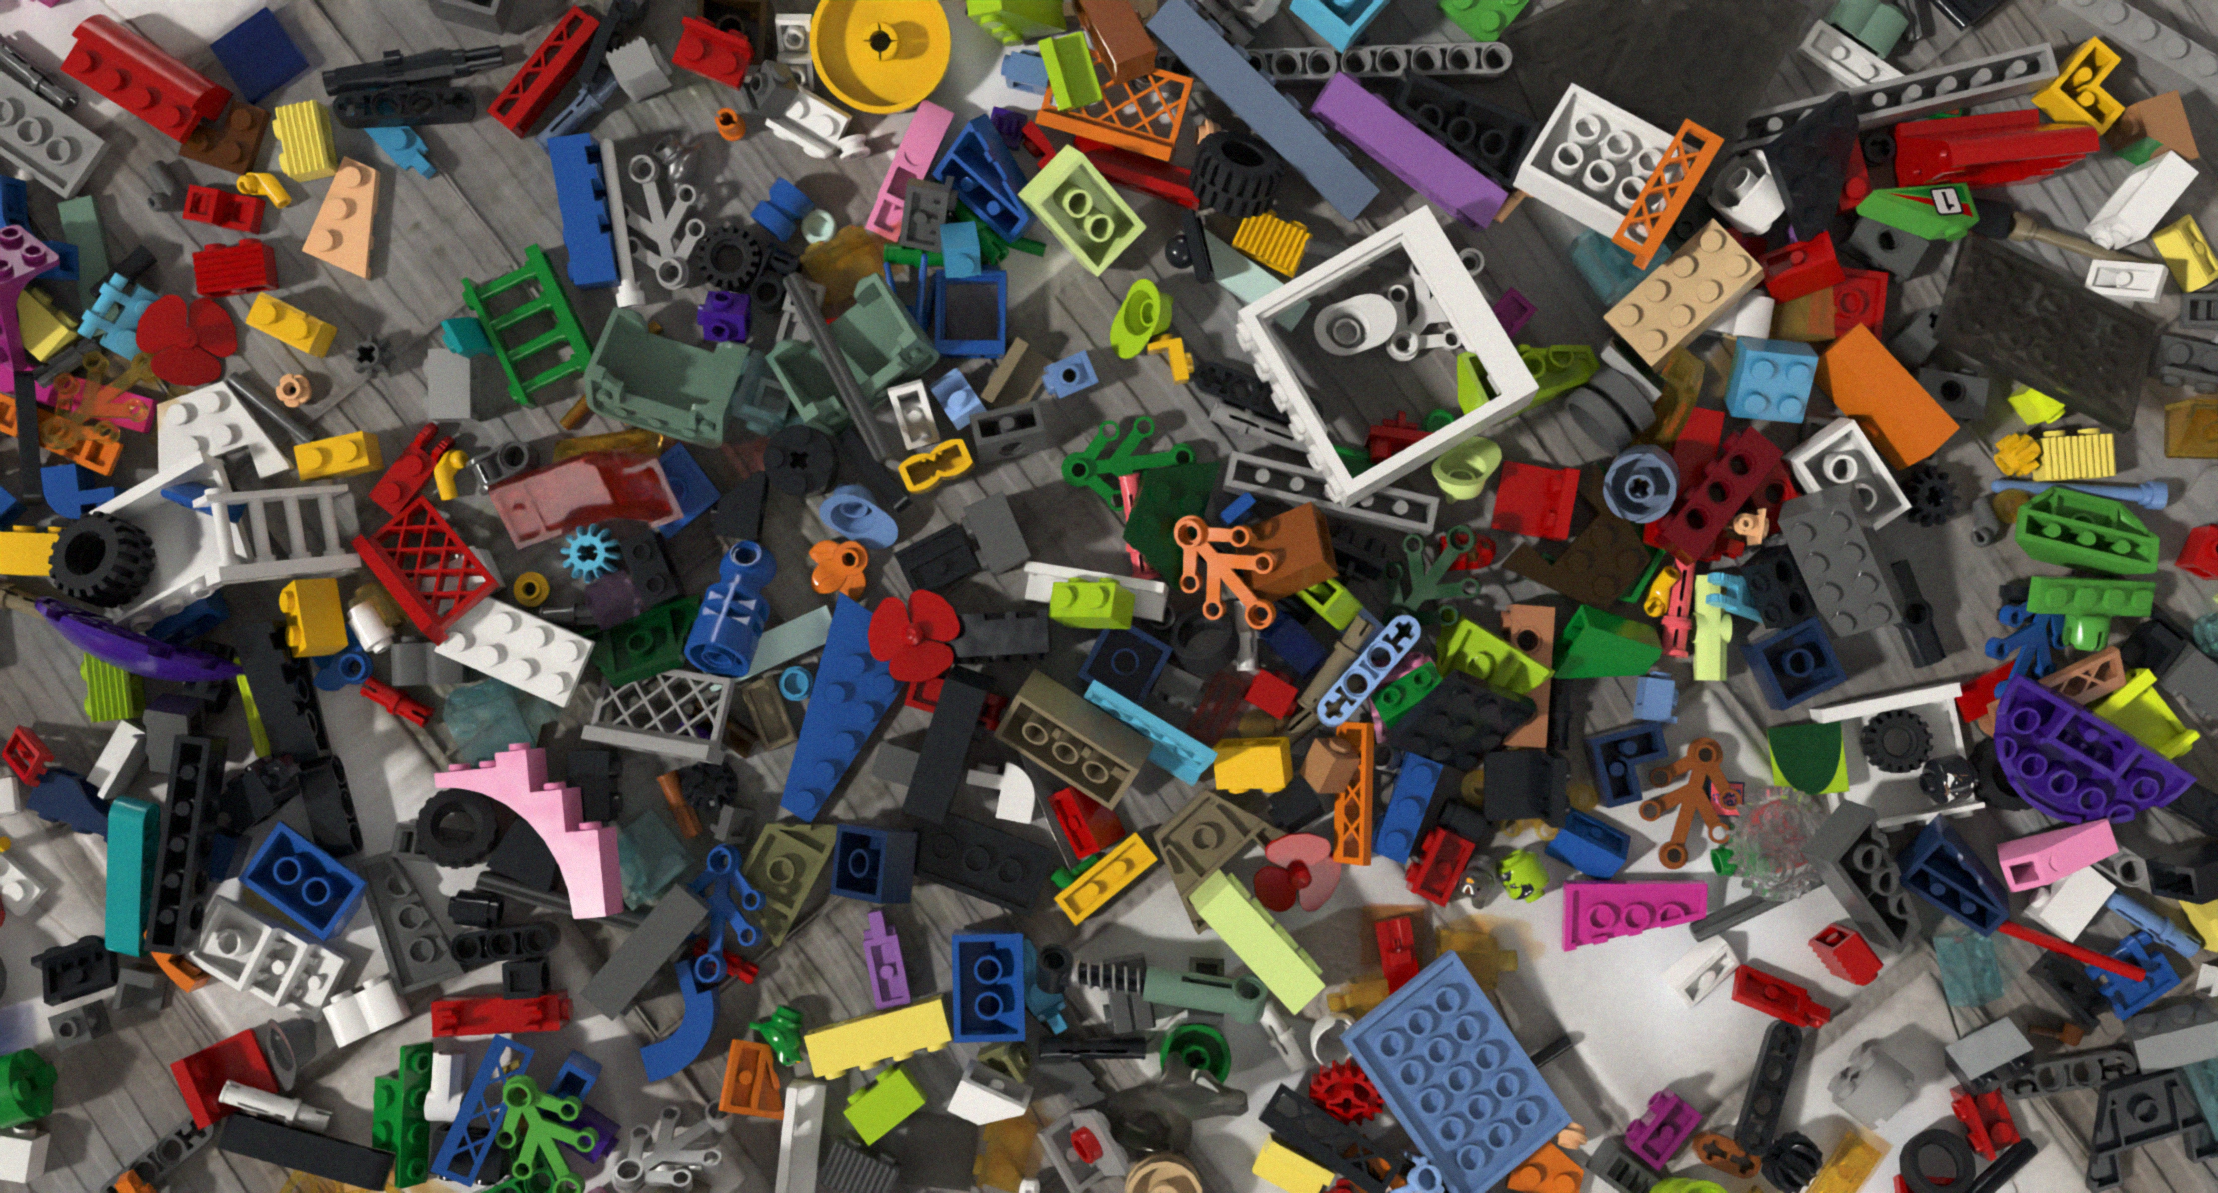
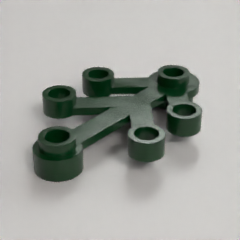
M1459 524L1448 531L1446 535L1448 546L1427 574H1425L1422 553L1426 548L1425 538L1417 533L1405 537L1403 548L1408 554L1413 592L1405 601L1401 579L1404 578L1406 573L1405 566L1399 561L1387 563L1384 571H1382L1383 577L1387 581L1390 607L1384 612L1382 618L1385 628L1398 614L1412 616L1418 621L1420 626L1439 623L1451 626L1460 620L1461 611L1455 604H1446L1439 610L1416 611L1425 600L1456 596L1470 599L1480 594L1482 583L1474 576L1466 577L1461 582L1437 584L1459 554L1470 551L1476 545L1477 534L1470 525ZM1463 531L1468 534L1469 541L1467 544H1461L1458 541L1459 532ZM1411 538H1416L1420 542V547L1417 551L1412 550L1409 546ZM1391 565L1399 569L1397 578H1393L1389 574V567ZM1467 581L1473 582L1476 586V591L1473 594L1465 590V583ZM1445 609L1453 610L1455 614L1453 621L1445 619ZM1406 624L1404 627L1395 626L1398 629L1395 638L1410 636V630L1412 629L1410 625Z

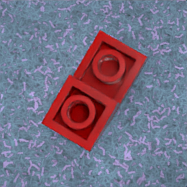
M1030 120L1021 129L1022 137L1025 140L1022 145L1036 159L1039 156L1043 157L1037 163L1039 173L1057 154L1042 131Z

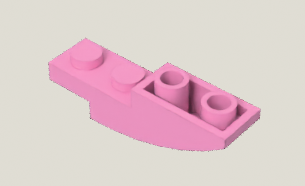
M924 99L921 101L880 188L877 201L865 226L866 229L896 243L899 241L909 177L925 180L928 177L955 113Z

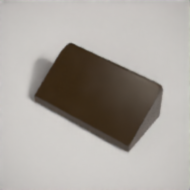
M706 699V700L708 701L709 705L711 706V705L713 704V702H711L710 700ZM699 700L696 702L692 712L694 718L704 711ZM728 714L722 743L747 759L759 744L760 738L755 732ZM709 717L698 724L709 733L713 730V723Z

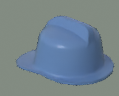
M839 483L835 487L833 496L823 501L819 508V516L824 524L848 539L860 542L865 548L884 549L894 544L898 538V526L895 520L878 507L875 495L867 487Z

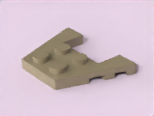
M1204 787L1152 835L1196 933L1200 935L1210 925L1198 914L1189 896L1251 839H1254L1265 851L1271 841L1289 833L1278 829L1271 823Z

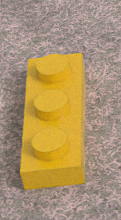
M1135 831L1074 880L1070 886L1058 893L1054 900L1077 926L1157 861L1158 858Z

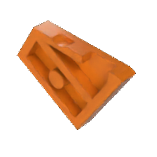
M732 1039L718 1108L719 1111L783 1120L784 1108L778 1090L781 1087L778 1075L773 1070L774 1060L770 1045Z
M1549 1140L1507 1174L1505 1185L1509 1189L1525 1193H1579L1584 1170Z

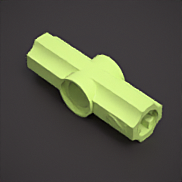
M1695 575L1693 593L1694 612L1691 613L1689 618L1692 620L1691 623H1693V628L1689 630V639L1691 643H1694L1693 680L1727 681V644L1730 643L1732 637L1731 615L1725 611V608H1717L1705 603L1706 595L1713 593L1726 595L1727 587L1716 586L1707 582L1708 575Z

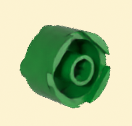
M1181 1018L1176 1020L1166 1030L1159 1046L1161 1070L1166 1080L1176 1091L1189 1096H1201L1212 1091V1089L1197 1084L1198 1078L1203 1077L1215 1088H1218L1228 1077L1231 1068L1230 1049L1225 1034L1217 1025L1187 1023V1018ZM1200 1050L1203 1058L1197 1057L1195 1062H1190L1187 1053Z
M31 1048L21 1049L0 1056V1130L50 1115L53 1111V1084H56L58 1080L57 1071L52 1064L46 1065L40 1055Z

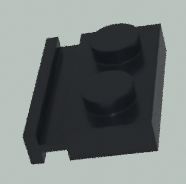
M956 522L893 553L912 592L923 589L933 592L979 568Z

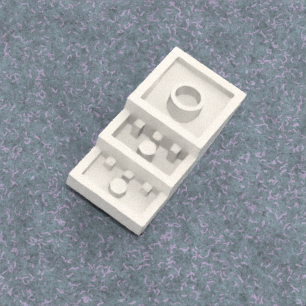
M222 895L215 896L203 920L199 949L186 953L184 957L240 992L248 990L275 1007L285 1006L306 1020H313L314 1022L321 1020L324 1014L322 1009L328 1006L330 998L333 997L352 960L290 925Z

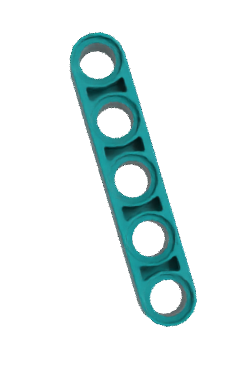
M123 795L118 796L114 800L108 816L105 948L109 951L145 958L151 952L144 951L145 938L143 934L147 930L159 849L161 811L157 803Z

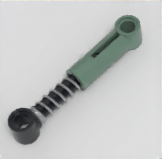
M1059 944L1044 946L1039 950L1036 959V984L1040 990L1048 994H1059L1072 985L1079 988L1082 984L1088 985L1090 989L1098 986L1102 991L1111 988L1114 993L1124 990L1127 995L1131 992H1137L1139 997L1143 996V1001L1229 1014L1234 1020L1242 1024L1257 1023L1262 1019L1265 1011L1268 988L1254 974H1243L1233 979L1148 966L1147 972L1143 973L1140 972L1139 968L1135 971H1130L1126 966L1123 969H1117L1114 964L1111 967H1104L1102 962L1098 965H1091L1089 960L1086 964L1082 963L1079 959L1076 960L1067 948Z

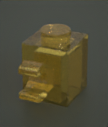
M1382 972L1347 978L1349 991L1326 994L1330 1012L1343 1011L1352 1007V1012L1357 1020H1360L1390 996L1387 978Z

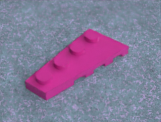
M1564 880L1562 949L1564 952L1576 950L1578 946L1590 943L1597 945L1608 942V939L1623 935L1630 937L1642 934V931L1656 927L1663 929L1704 919L1707 913L1708 884L1704 880Z

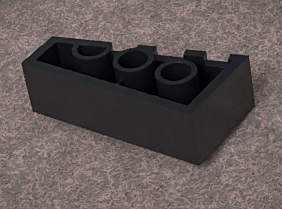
M269 620L230 630L229 632L270 743L269 747L272 758L279 755L283 757L290 753L294 758V763L298 765L333 755L316 686L313 685L314 678L309 658H293L291 647L287 645L285 639L287 621Z

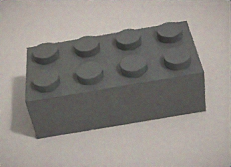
M1847 482L1784 501L1779 514L1778 524L1831 639L1903 622L1906 599L1854 482Z

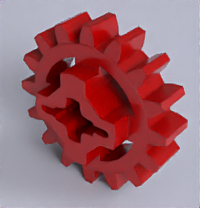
M1347 1059L1345 1065H1340L1336 1060H1332V1068L1329 1069L1327 1066L1321 1065L1320 1074H1312V1082L1309 1084V1098L1311 1102L1336 1119L1343 1121L1347 1126H1349L1350 1121H1355L1358 1126H1362V1119L1366 1118L1374 1121L1375 1112H1383V1103L1385 1101L1359 1065H1352L1351 1059Z

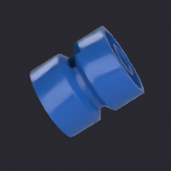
M779 176L770 187V200H760L749 216L765 230L786 244L798 229L795 220H803L804 217H807L815 204L799 189Z

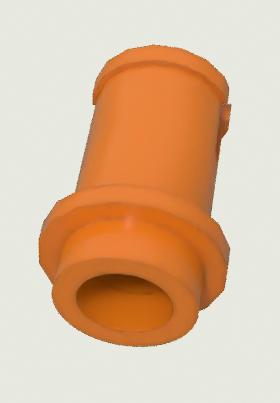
M731 108L720 109L717 112L720 118L715 116V123L718 126L719 133L727 141H738L746 132L745 121Z

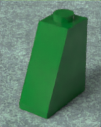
M1582 604L1553 645L1551 669L1555 671L1553 677L1558 679L1645 675L1653 663L1659 660L1663 648L1655 627Z

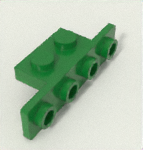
M428 1041L401 1046L399 1077L387 1074L375 1077L372 1147L396 1153L394 1186L400 1189L426 1183L428 1179L430 1121L425 1119L424 1105L426 1095L431 1088L433 1043Z

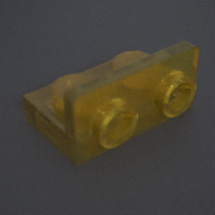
M1020 1117L987 1123L982 1138L983 1141L988 1142L985 1155L978 1153L972 1175L978 1176L976 1187L983 1188V1185L986 1184L1012 1193H1018L1038 1123Z

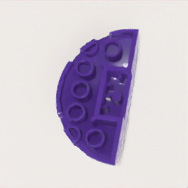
M50 596L38 597L34 604L36 610L45 620L71 643L91 656L124 671L145 677L176 682H208L245 675L242 665L184 644H167L116 626L113 623L114 619Z
M2015 673L2001 696L1996 711L1995 732L1993 734L1997 760L2000 762L2007 776L2006 779L2014 790L2028 804L2053 818L2075 824H2082V820L2097 821L2108 818L2110 825L2135 820L2136 813L2152 806L2165 807L2183 794L2197 780L2193 774L2118 725L2077 701L2027 676Z

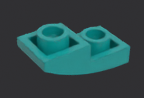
M452 318L440 323L446 334L442 335V338L453 354L457 353L467 359L480 352L489 357L496 355L494 347L479 318Z

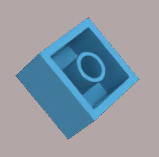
M1738 336L1723 397L1725 407L1732 417L1802 424L1819 357L1808 343Z

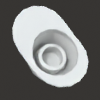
M1369 293L1352 297L1322 309L1316 317L1313 328L1317 342L1328 353L1337 356H1352L1388 341L1395 332L1398 320L1396 310L1389 300L1381 295Z

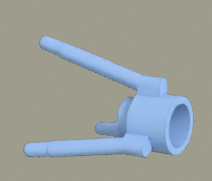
M1405 1148L1399 1150L1401 1155L1414 1162L1416 1166L1408 1173V1184L1386 1193L1444 1192L1445 1189L1441 1185L1442 1176L1435 1166L1428 1164L1427 1157H1420Z

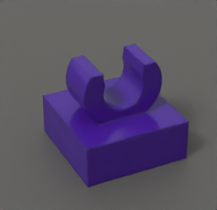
M994 106L990 120L1007 148L1019 152L1023 138L1021 129L1027 124V115Z

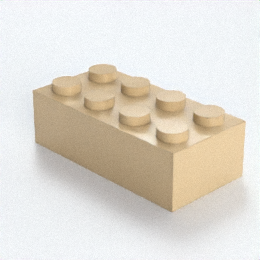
M1713 218L1603 317L1607 325L1656 374L1763 280V268Z

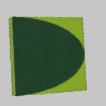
M1840 720L1824 724L1809 723L1766 728L1776 798L1850 791Z

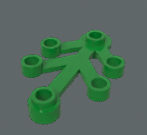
M1140 416L1135 420L1132 431L1110 459L1095 460L1107 442L1116 440L1120 434L1118 424L1112 420H1106L1101 423L1099 433L1084 452L1071 453L1064 459L1061 472L1068 484L1074 487L1088 485L1107 500L1108 506L1112 510L1121 511L1124 509V504L1114 506L1111 503V497L1114 494L1122 495L1121 490H1114L1097 474L1112 473L1118 478L1121 475L1134 473L1131 470L1171 465L1173 467L1195 464L1197 456L1194 448L1187 443H1177L1168 452L1130 456L1143 438L1150 436L1155 429L1151 418ZM1141 420H1147L1151 425L1147 433H1140L1137 429V425ZM1112 424L1115 426L1116 433L1113 437L1103 435L1102 429L1105 425ZM1179 451H1187L1189 454V460L1184 464H1180L1176 460V455ZM1081 463L1085 466L1086 471L1082 476L1073 474L1072 467L1074 464Z

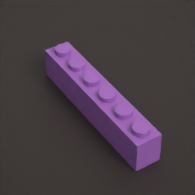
M1338 71L1330 77L1307 113L1474 233L1485 230L1509 195L1501 189L1502 184L1493 176L1488 174L1483 176L1473 168L1474 163L1470 159L1460 154L1454 155L1445 148L1446 143L1438 136L1425 134L1417 128L1418 123L1412 117L1403 113L1400 115L1389 107V101L1383 96L1367 92L1361 87V81L1354 75L1347 72L1343 74Z

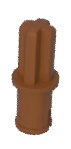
M675 769L658 777L657 781H659L670 806L667 810H672L683 837L691 839L701 834L703 826L695 809L683 797L678 770Z

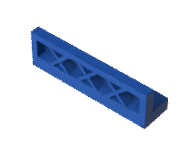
M495 1034L430 1170L431 1172L472 1187L508 1110V1106L504 1101L488 1108L484 1098L488 1085L500 1080L505 1085L507 1082L506 1078L514 1074L524 1075L535 1053L534 1049ZM506 1046L526 1054L519 1069L504 1074L500 1059ZM497 1067L500 1076L491 1080ZM481 1101L484 1111L475 1114ZM500 1108L493 1123L490 1112ZM486 1114L491 1129L487 1137L472 1143L467 1130L472 1119ZM465 1136L468 1145L458 1149L463 1137ZM484 1143L477 1157L474 1146ZM470 1149L474 1165L468 1177L448 1170L455 1154Z

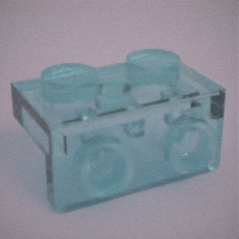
M1970 929L1955 936H1937L1933 939L1947 1001L1950 1006L1980 1007L2005 996L2003 980L1999 973L1991 935L1986 938L1975 930Z

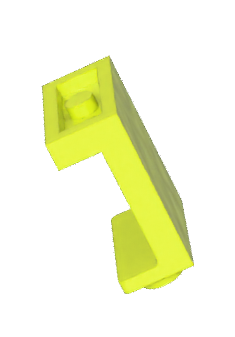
M2146 668L2129 669L2125 673L2127 685L2084 705L2131 733L2169 759L2180 757L2193 748L2192 743L2200 737L2196 730L2187 729L2183 726L2151 684L2157 679Z

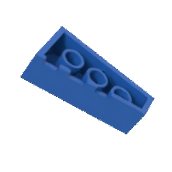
M590 133L547 138L558 194V203L564 226L563 240L566 248H568L570 262L567 263L569 279L582 291L621 286V279L599 147L600 143Z

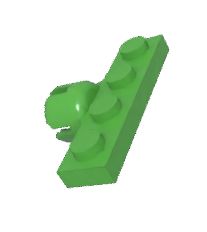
M2032 576L2026 611L2036 614H2065L2061 636L2063 644L2069 647L2072 643L2078 650L2093 651L2096 648L2095 651H2101L2108 645L2111 627L2110 620L2112 617H2150L2156 582L2137 579Z

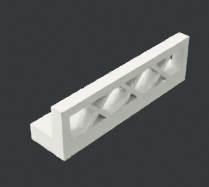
M1026 561L1024 571L1029 574L1025 594L1026 600L1050 604L1053 582H1068V578H1082L1089 582H1099V578H1112L1120 581L1122 587L1136 595L1133 618L1163 622L1169 587L1163 582Z
M793 1079L787 1087L775 1193H816L828 1082Z

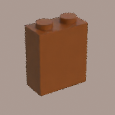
M1311 501L1249 527L1253 533L1252 541L1246 546L1236 548V554L1257 555L1268 551L1275 556L1276 567L1273 571L1267 574H1259L1255 570L1243 569L1244 577L1241 578L1259 599H1266L1271 603L1339 576L1327 517ZM1243 531L1237 532V540L1244 542L1246 539L1245 533ZM1261 557L1259 560L1260 566L1268 569V559Z

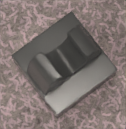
M724 804L723 809L718 811L721 812L719 823L711 824L710 826L711 831L715 833L714 838L728 843L747 844L757 811L744 806Z

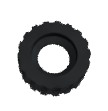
M1991 736L1984 738L1982 743L1977 744L1973 748L1975 750L1968 758L1978 773V785L1974 788L1975 792L1973 793L1978 798L1983 799L1985 804L1995 808L2010 811L2032 809L2033 806L2028 804L2014 789L2004 788L1996 781L1994 768L1998 760L1994 748V738Z
M450 788L446 791L441 790L434 797H430L425 802V806L420 809L418 813L419 819L416 820V834L423 853L425 852L428 859L432 862L435 861L438 863V866L444 868L445 866L452 869L469 868L473 864L483 861L484 857L492 852L494 849L493 845L495 842L497 843L498 820L491 802L485 799L483 794L457 788ZM465 812L474 819L476 830L468 842L453 845L447 843L441 837L439 832L441 821L450 813Z

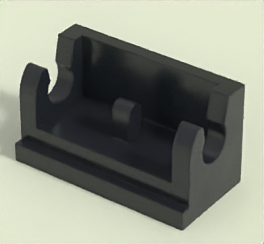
M2048 949L2026 972L2076 1022L2095 1029L2101 1023L2095 1016L2096 1012L2103 1008L2105 1010L2112 1009V1005L2057 952Z

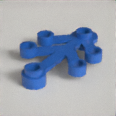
M2028 601L2019 606L2010 604L2003 606L1999 613L2000 623L2013 628L2019 627L2025 618L2034 614L2026 611ZM2036 614L2031 624L2004 639L1992 637L1987 641L1985 654L1997 660L2006 659L2010 652L2021 647L2008 679L2000 681L1994 689L1996 699L2001 698L2015 673L2025 676L2034 653L2036 661L2031 667V675L2034 679L2040 680L2056 672V665L2052 662L2049 647L2063 650L2067 647L2061 639L2064 623L2063 614ZM2048 621H2050L2051 628L2046 633L2045 628Z
M720 844L711 850L707 857L708 868L692 883H687L691 889L694 888L695 892L704 899L705 889L715 881L714 894L706 900L712 906L706 914L711 917L708 952L699 957L695 964L696 976L705 983L719 982L727 973V962L722 957L726 918L737 932L738 941L741 945L746 947L757 946L762 940L761 929L756 925L748 923L730 897V882L742 896L741 902L746 910H761L766 904V895L761 890L753 889L741 872L742 857L740 851L731 844ZM726 856H728L729 860L727 867H725L724 865V859ZM753 894L757 897V902L754 906L751 904ZM749 930L753 933V938L750 942L747 939ZM691 931L684 940L696 939L699 934L696 935ZM714 962L716 963V966H717V970H716V973H715V974H714V972H713V970H712V966H713Z

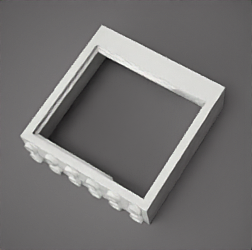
M1427 204L1238 311V324L1235 325L1238 332L1235 335L1238 343L1245 353L1251 351L1256 362L1253 364V367L1263 383L1266 381L1270 383L1273 391L1271 397L1280 413L1287 412L1291 421L1289 428L1298 443L1305 442L1309 454L1306 456L1310 465L1316 473L1322 471L1327 481V484L1324 486L1334 504L1340 501L1344 509L1530 405L1539 389L1535 379ZM1403 246L1467 352L1475 353L1488 373L1487 379L1498 397L1352 479L1326 436L1328 432L1326 425L1265 323Z

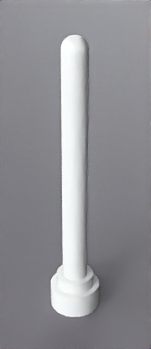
M605 138L600 141L599 147L621 279V286L618 287L619 293L616 294L618 308L646 305L644 291L640 290L639 284L635 283L614 144L610 139Z

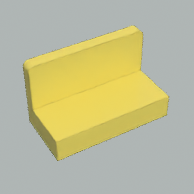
M1269 1133L1251 1168L1254 1174L1290 1193H1319L1323 1184L1329 1187L1335 1176L1332 1168L1311 1154Z

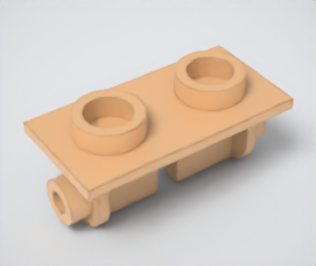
M1766 508L1743 512L1735 516V518L1732 517L1723 528L1727 530L1726 538L1744 542V547L1761 544L1762 539L1766 538L1769 529V519L1765 518Z

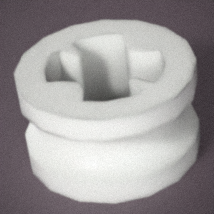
M855 134L837 141V149L842 150L840 155L842 162L860 160L871 153L870 148L864 145L867 141L866 135Z

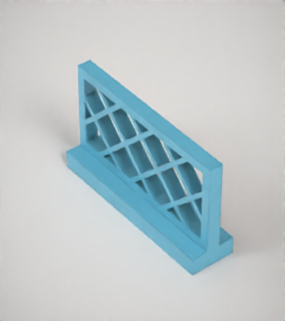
M1096 680L1092 681L1083 697L1089 703L1153 742L1155 745L1147 760L1192 787L1195 785L1200 774L1214 762L1218 755L1214 750Z

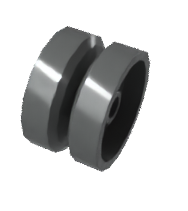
M1606 365L1601 366L1588 378V388L1578 387L1564 402L1569 415L1578 427L1596 445L1613 456L1619 455L1632 444L1631 433L1643 434L1656 420L1652 407L1639 390L1623 375Z

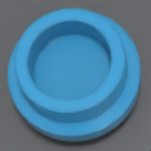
M793 666L787 668L781 674L779 689L785 698L792 701H801L806 699L812 692L814 679L806 668Z

